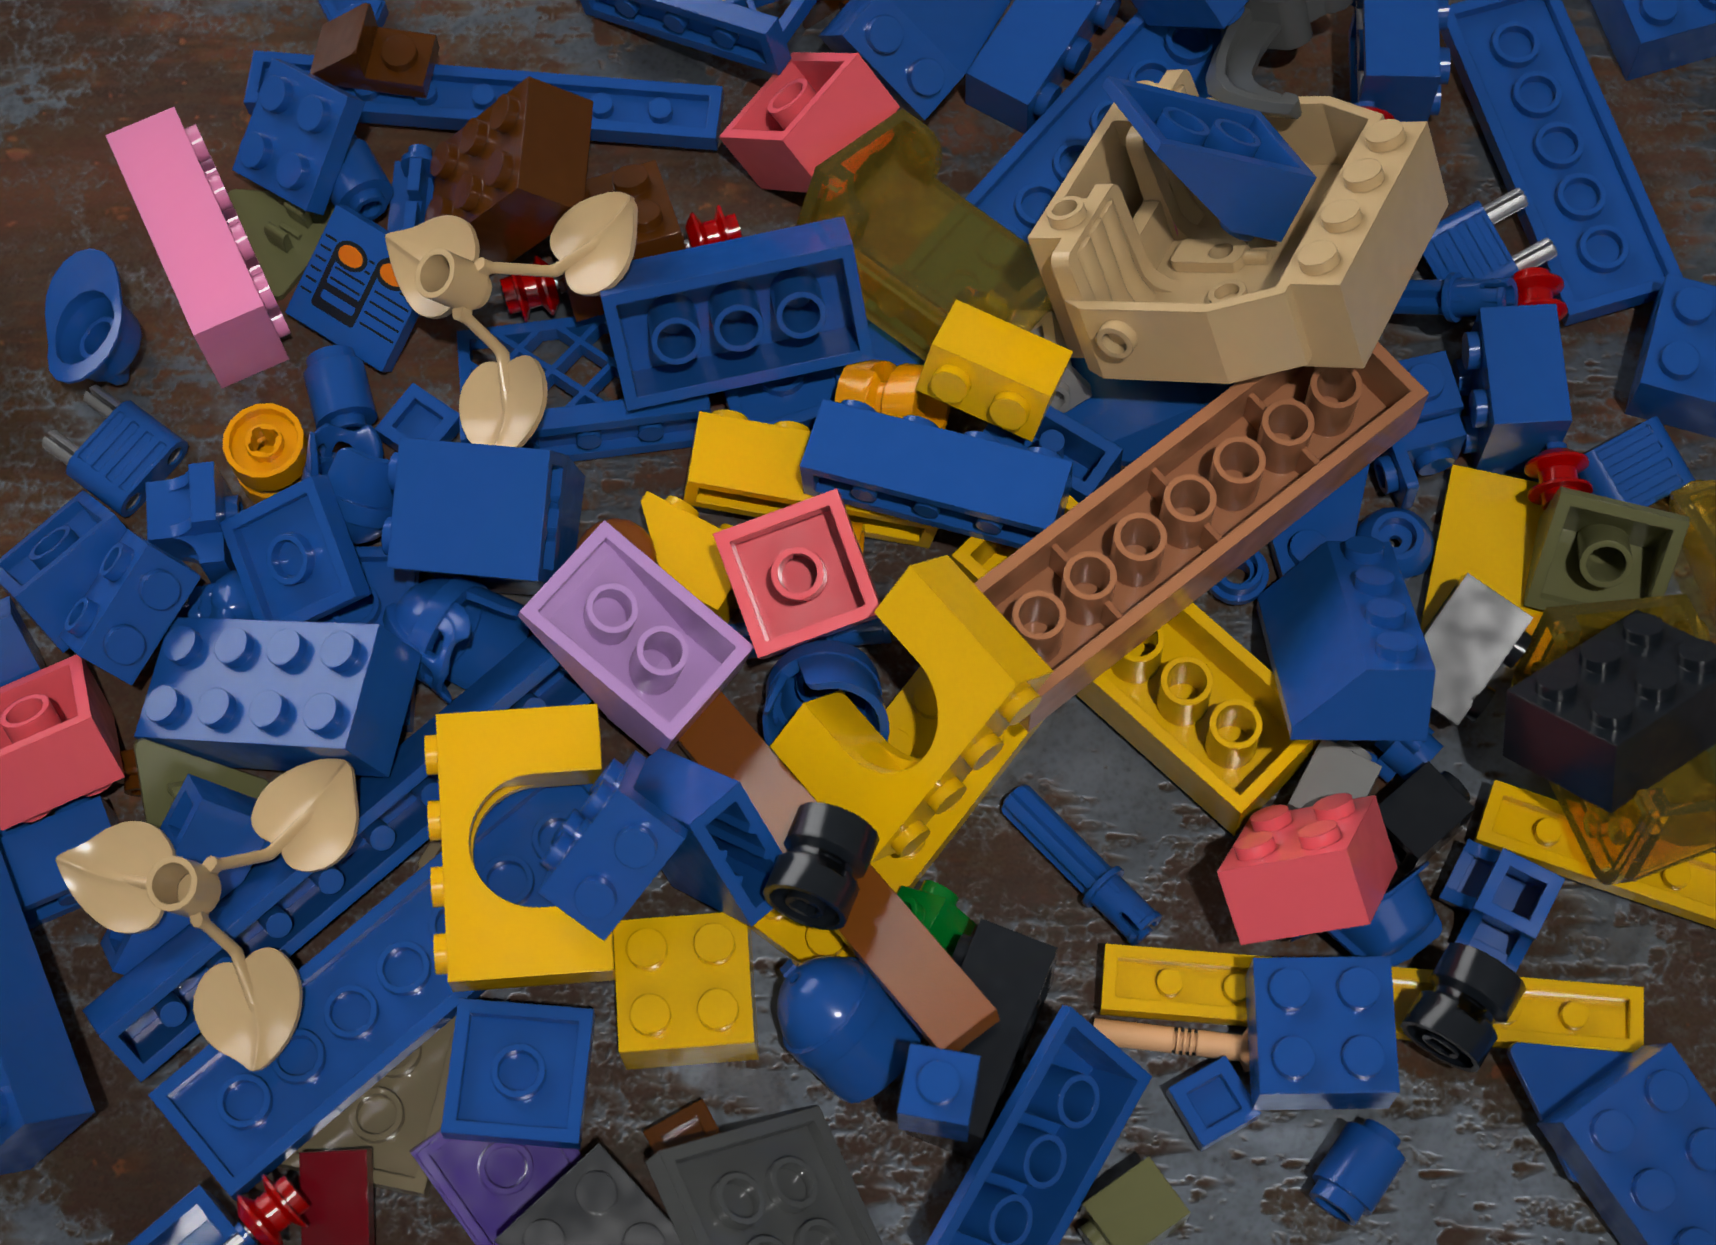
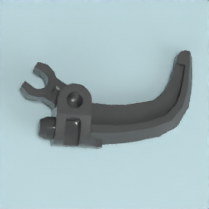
M1249 0L1244 5L1245 10L1242 16L1233 24L1220 29L1222 39L1213 54L1205 77L1208 94L1219 102L1257 110L1263 115L1298 119L1302 111L1299 97L1296 94L1289 92L1280 94L1258 85L1253 79L1260 59L1266 49L1292 50L1307 44L1313 34L1312 21L1325 14L1336 13L1346 9L1353 3V0Z

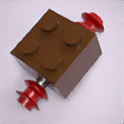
M656 160L642 164L626 165L616 171L586 179L585 199L607 192H623L635 198L634 200L638 207L636 247L632 260L742 237L735 213L724 216L721 206L716 205L714 219L702 222L694 212L689 214L685 225L687 237L685 240ZM534 256L533 264L549 265L540 257ZM565 273L559 277L511 275L500 279L509 313L514 314L522 311L525 323L529 320L530 309L543 306L551 315H555L560 302L557 288H560L561 294L568 293L576 322L605 314L601 295L583 296L575 293L569 288Z

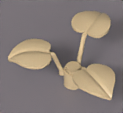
M607 192L587 198L571 207L559 219L551 233L550 247L555 257L559 260L551 265L492 262L483 257L479 258L480 246L475 229L468 221L454 215L435 217L412 228L390 232L385 235L395 278L411 308L429 319L444 318L452 313L454 320L464 323L496 356L497 362L489 361L476 367L467 378L461 390L459 398L460 421L470 443L522 448L538 428L544 415L548 396L547 380L540 362L527 355L510 360L508 349L472 315V310L483 307L490 298L492 283L489 275L559 277L565 273L569 288L583 296H598L600 291L615 287L627 273L634 257L638 224V207L634 197L623 192Z
M318 759L304 763L286 771L267 785L255 802L251 815L254 831L261 838L271 843L265 849L222 858L209 856L201 864L176 856L172 842L158 827L142 821H128L111 826L85 843L56 857L58 869L72 896L95 921L105 928L123 934L142 933L154 928L162 919L164 911L190 918L193 927L204 931L230 955L233 963H219L211 967L201 978L194 994L193 1011L195 1021L204 1038L215 1049L238 1061L249 1071L255 1072L266 1068L281 1054L295 1032L302 1009V983L294 964L282 951L265 947L256 950L245 958L242 948L209 919L208 914L216 907L221 896V882L218 874L223 870L271 861L280 853L291 868L302 872H317L328 869L338 863L352 847L359 824L355 772L352 765L343 759Z

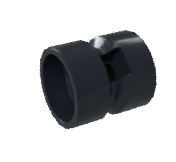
M807 802L799 805L783 843L787 852L778 856L763 891L766 902L782 915L803 925L822 930L843 928L860 890L856 879L863 878L866 874L880 840L877 831L863 818L839 806L823 802Z
M1450 943L1429 977L1434 990H1426L1419 993L1400 1026L1412 1042L1438 1060L1460 1070L1477 1072L1498 1038L1493 1024H1506L1526 991V986L1513 970L1486 952L1466 944Z

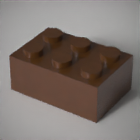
M530 76L508 93L502 94L494 104L476 118H471L461 130L447 141H442L435 149L430 165L431 174L435 176L433 199L426 210L424 222L444 215H454L465 219L476 231L480 246L479 258L483 257L492 262L511 263L550 236L564 213L585 199L593 101Z

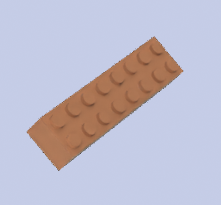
M1377 342L1364 369L1302 366L1236 382L974 583L976 587L1054 671L1037 691L1042 698L1039 705L1019 723L1029 732L1412 431L1418 423L1429 392L1379 342Z

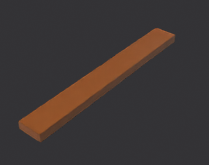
M721 692L677 741V744L693 762L739 781L782 853H786L787 851L783 843L799 805L807 802H816V800ZM870 864L864 877L856 879L860 890L845 926L835 930V932L932 1047L959 1052L1000 1021L998 1012Z

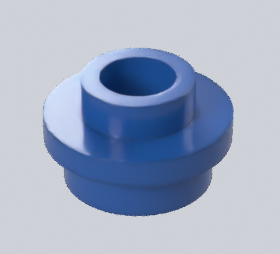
M1259 551L1237 567L1246 573L1248 579L1245 582L1235 584L1225 577L1209 589L1210 592L1220 601L1232 605H1243L1256 600L1265 590L1269 578L1267 561Z

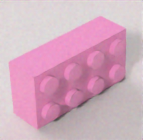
M172 107L105 135L193 336L221 388L289 360L280 338L291 334L197 125L184 128L175 107Z

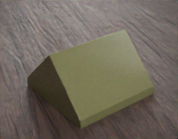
M1560 486L1539 517L1524 595V606L1606 626H1611L1636 609L1658 616L1690 524V518Z

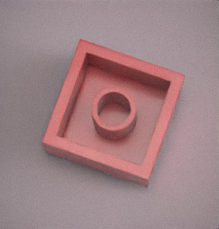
M792 52L791 60L780 75L773 74L721 133L719 138L761 189L826 194L839 187L846 180L850 173L849 166L861 152L874 145L883 137L887 130L886 123L900 106L859 53Z
M837 488L713 533L757 658L766 659L794 649L802 644L819 640L878 618L874 611L880 605V600L842 495Z
M76 654L0 687V829L2 831L21 822H35L45 817L53 808L81 796L97 795L108 789L113 782L125 778L113 711L83 658Z
M1338 793L1318 800L1311 807L1289 810L1287 805L1279 804L1262 808L1253 813L1218 869L1217 874L1240 945L1370 925L1398 866L1376 795L1353 799L1349 793Z

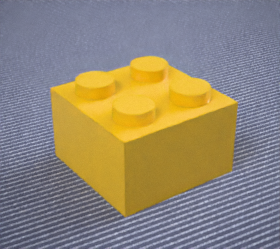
M723 912L621 920L613 930L618 1049L627 1070L759 1060L752 933L750 926Z

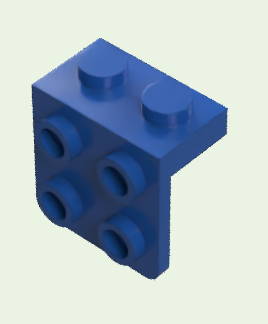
M636 750L624 764L615 758L609 762L591 787L590 791L592 794L581 810L578 811L574 808L552 837L551 841L553 844L540 861V865L546 868L548 872L537 893L603 941L606 940L679 848L689 830L633 789L646 761V757Z

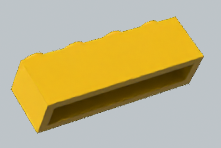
M721 409L715 410L712 413L699 411L683 501H686L691 506L760 517L814 497L804 494L800 464L811 434L810 429L794 421H779L774 424L751 421L744 414L733 410ZM845 504L852 522L865 523V537L930 548L938 530L936 527Z

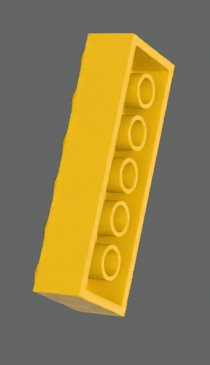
M1069 496L1064 514L1078 504L1072 496ZM970 537L952 554V560L975 583L1016 552L1018 548ZM1191 603L1076 694L1233 836L1245 826L1250 816L1260 810L1312 757L1321 741L1290 739L1273 672L1194 603Z

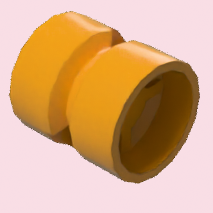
M873 359L846 365L837 383L835 402L841 403L843 400H857L868 404L878 413L903 418L907 415L924 417L942 429L946 428L950 413V405L915 390L924 365L904 363L896 366L890 361Z
M262 403L242 409L230 420L223 434L222 449L246 496L254 504H257L301 481L306 463L308 439L299 419L288 408L274 403Z

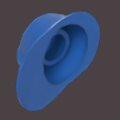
M89 248L78 251L61 264L52 277L46 294L45 320L49 371L57 381L67 384L88 379L96 382L106 381L114 385H123L129 380L130 364L140 349L142 341L141 324L122 301L120 277L115 262L106 252Z
M1428 861L1422 863L1388 887L1370 925L1326 932L1354 957L1391 956V967L1409 960L1438 938L1443 930L1442 922L1419 877V873L1430 863ZM1308 935L1295 936L1289 940L1293 942Z

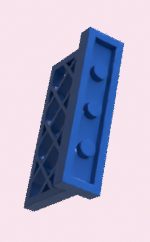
M580 0L583 10L587 15L776 75H780L791 60L787 43L818 1L791 0L792 2L781 18L778 19L776 16L759 12L756 8L779 0Z
M605 314L576 322L575 317L485 327L508 349L510 360L522 355L531 356L538 360L545 372L548 390L555 384L574 396L564 407L545 409L538 428L522 448L552 450L567 454L573 462L692 447L699 411L712 413L710 394L627 411L624 399L604 401L598 397L597 394L614 377L619 378L615 356L611 358L593 346L603 334L609 333ZM470 329L457 331L460 394L467 378L478 367L473 362L472 350L489 348ZM560 340L568 345L569 348L552 365H549L532 353L543 341ZM582 355L602 367L584 387L564 374ZM459 419L461 443H470Z

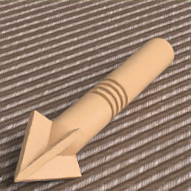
M1094 1018V1027L1119 1048L1171 1054L1172 1050L1176 1051L1175 1054H1179V1051H1182V1055L1189 1052V1056H1192V1053H1196V1057L1220 1059L1226 1055L1228 1060L1240 1061L1244 1073L1250 1071L1248 1028L1242 1035L1198 1030V1033H1194L1195 1029H1191V1032H1188V1028L1181 1031V1028L1178 1027L1177 1031L1172 1026Z

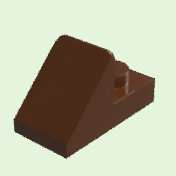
M363 3L322 25L310 73L334 86L427 99L440 47L436 35L378 27L371 4Z

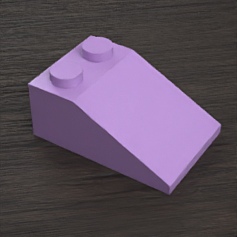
M605 520L518 614V617L595 704H598V707L609 720L651 755L660 747L669 751L741 670L754 648L748 640Z

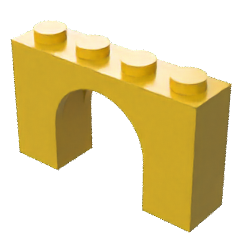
M948 555L910 565L874 611L877 617L922 666L934 689L938 707V724L934 741L927 754L923 758H916L894 748L883 738L842 690L804 702L770 745V748L817 802L839 806L853 812L866 820L877 831L880 840L870 863L893 853H897L900 857H905L916 850L928 838L931 831L926 826L935 814H941L948 810L963 796L967 787L962 781L971 770L983 767L999 753L1004 745L999 738L1009 725H1015L1025 719L1039 705L1042 698L1037 691L1054 672Z
M598 704L435 714L436 735L424 736V752L427 775H438L439 800L427 802L430 841L441 840L443 866L431 867L430 869L433 908H445L446 933L434 934L433 937L436 975L448 974V983L453 992L615 980L612 932L603 941L557 906L525 907L508 902L496 895L484 884L477 874L474 865V844L479 827L490 810L504 798L531 788L595 783L602 773Z

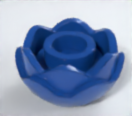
M1385 507L1369 514L1357 528L1356 536L1373 537L1381 542H1389L1391 539H1397L1401 545L1393 547L1404 581L1411 579L1413 576L1423 574L1429 567L1433 556L1434 538L1429 526L1418 514L1404 508Z

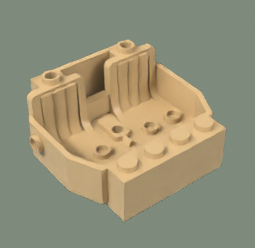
M1187 69L1167 70L1159 83L1149 80L1137 81V83L1199 97L1191 73ZM1298 96L1302 111L1298 119L1264 115L1317 178L1282 242L1254 237L1252 241H1244L1231 236L1221 228L1220 220L1159 159L1118 106L1113 103L1027 237L1067 348L1073 351L1071 358H1085L1088 369L1103 379L1231 384L1302 366L1364 369L1449 205L1428 121L1400 122L1396 119H1385L1381 113L1331 96ZM1206 98V99L1218 101V100H1216L1215 98Z

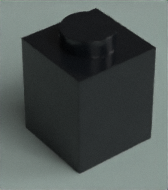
M1429 761L1379 804L1396 863L1405 874L1428 861L1465 828L1475 810V807L1469 802V792L1461 781L1448 771L1440 773Z

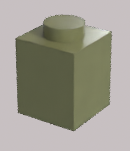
M1148 1156L1082 1203L1080 1216L1085 1224L1079 1227L1078 1231L1086 1245H1157L1185 1225L1191 1212L1150 1156Z

